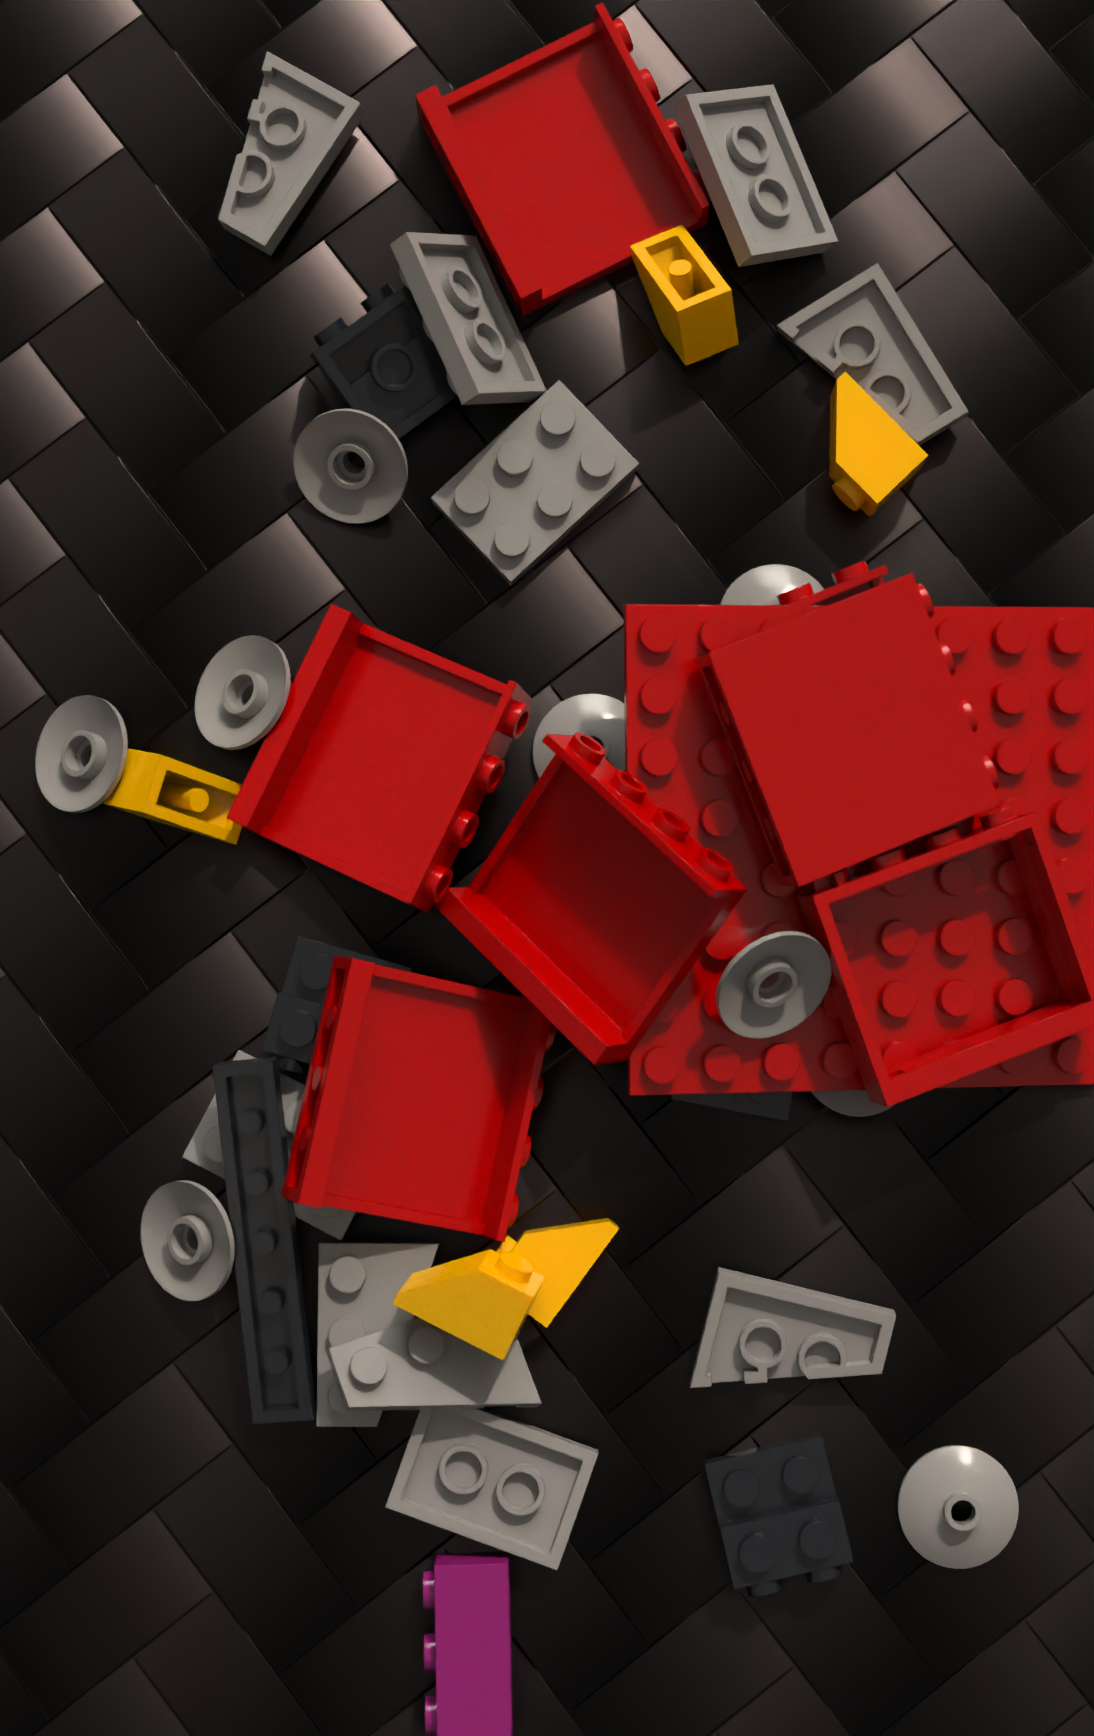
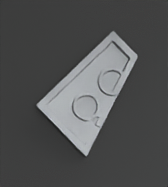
M267 51L261 69L264 78L258 99L252 100L247 118L250 127L243 151L236 156L218 220L225 230L271 256L364 117L365 111L360 102Z
M878 263L777 325V331L836 380L846 372L918 445H921L968 416L969 411Z
M440 1242L319 1243L317 1427L378 1426L383 1410L346 1411L326 1353L329 1348L414 1319L415 1315L392 1303L412 1273L431 1268Z
M718 1267L690 1378V1388L712 1387V1383L745 1381V1384L768 1382L767 1379L806 1376L808 1379L882 1374L896 1320V1313L893 1309Z
M417 1317L329 1348L326 1353L346 1411L420 1410L421 1408L432 1407L479 1409L485 1406L529 1408L538 1407L542 1404L517 1338L505 1359L501 1360Z

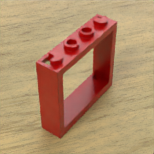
M1013 805L992 810L979 816L982 826L962 834L958 825L936 831L923 837L926 844L925 848L906 855L902 846L890 849L869 858L868 862L871 867L869 869L849 876L847 868H844L813 881L815 889L797 895L811 937L815 938L823 946L829 956L831 963L829 987L871 1102L885 1107L892 1106L1094 1026V970L1039 812L1015 813ZM1008 839L1064 1000L886 1068L829 906Z

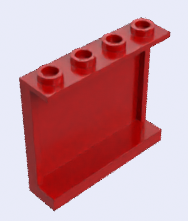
M603 2L595 6L594 22L443 97L436 85L415 95L418 118L522 317L633 262L630 245L682 224L689 233L707 224L709 202H711L699 169L697 168L692 171L682 153L687 149L683 134L673 118L665 121L656 102L660 101V95L651 73L647 68L638 70L630 55L634 48L625 24L620 18L612 21Z
M913 573L695 658L783 886H803L1000 805L995 791L999 788V778L991 760L980 752L974 736V732L977 731V720L974 711L966 699L959 697L952 678L956 671L953 656L948 646L943 641H938L930 621L934 614L931 598L921 583L916 584Z
M331 604L293 680L284 710L276 724L267 733L226 818L252 833L429 914L433 903L440 902L451 885L453 872L450 868L460 847H467L477 831L479 816L476 814L486 793L491 794L494 792L503 777L505 770L503 758L512 740L520 738L529 723L531 716L529 704L532 698L518 683L509 680L507 684L366 625L352 612Z
M576 732L574 735L546 734L542 742L555 753L554 757L468 887H449L444 898L436 903L435 907L593 1065L624 1061L628 1059L745 894L747 888L731 874L734 870L733 866L725 857L712 849L702 848L688 835L690 827L681 817L667 809L659 808L645 796L648 792L647 787L638 778L626 771L617 770L604 758L606 750L600 743L580 732Z
M334 956L281 1196L300 1205L322 1208V1206L484 1235L493 1240L505 1242L507 1228L514 1224L518 1213L519 1201L515 1190L520 1169L525 1167L530 1156L531 1138L528 1134L532 1110L538 1107L543 1095L544 1082L540 1073L545 1051L549 1050L554 1041L556 1027L527 998L376 965L373 962Z

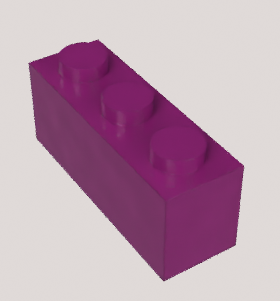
M509 1552L437 1553L434 1571L423 1572L424 1610L435 1609V1634L424 1635L425 1672H436V1696H426L425 1733L426 1735L513 1736Z

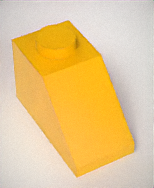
M683 224L630 245L631 256L660 329L685 366L739 344L732 290Z
M844 372L836 380L830 395L829 476L835 482L832 485L835 494L847 507L854 511L861 508L871 517L921 469L928 454Z
M128 748L122 776L113 792L103 803L152 821L237 845L242 829L240 825L226 818L242 784L164 755Z
M609 1218L525 1230L517 1242L507 1235L505 1242L499 1245L496 1252L500 1254L502 1252H510L519 1255L532 1264L535 1272L545 1276L528 1314L547 1328L619 1230V1227Z
M489 1249L412 1273L397 1293L392 1304L504 1360L521 1330L545 1276L535 1272L532 1264L519 1255L510 1252H502L500 1254Z

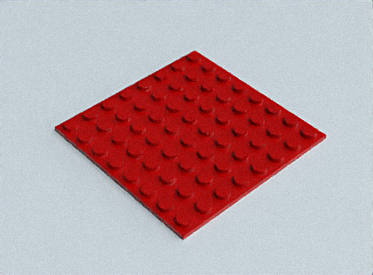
M624 605L625 771L638 778L647 787L648 792L645 796L656 806L667 809L681 817L690 827L688 835L702 848L712 849L725 857L733 866L734 870L731 874L747 888L745 894L628 1057V1095L866 1090L830 987H828L821 1003L808 1018L791 1030L768 1038L756 1039L736 1034L723 1022L716 1007V990L721 975L730 961L747 945L761 937L782 931H796L811 936L797 895L815 888L812 882L800 887L783 886L695 658L828 605ZM933 606L934 614L930 621L938 641H943L953 656L956 671L952 678L959 697L966 699L974 711L977 720V731L974 732V736L981 754L986 755L996 769L999 778V788L995 791L1000 805L942 829L958 825L962 834L982 826L979 819L980 815L1008 805H1013L1015 813L1039 812L1094 970V607ZM925 836L898 847H903L905 855L925 848L926 844L923 839ZM1008 839L829 906L886 1068L1064 1000ZM868 859L847 867V871L850 876L871 867ZM1094 1026L937 1088L1094 1084Z

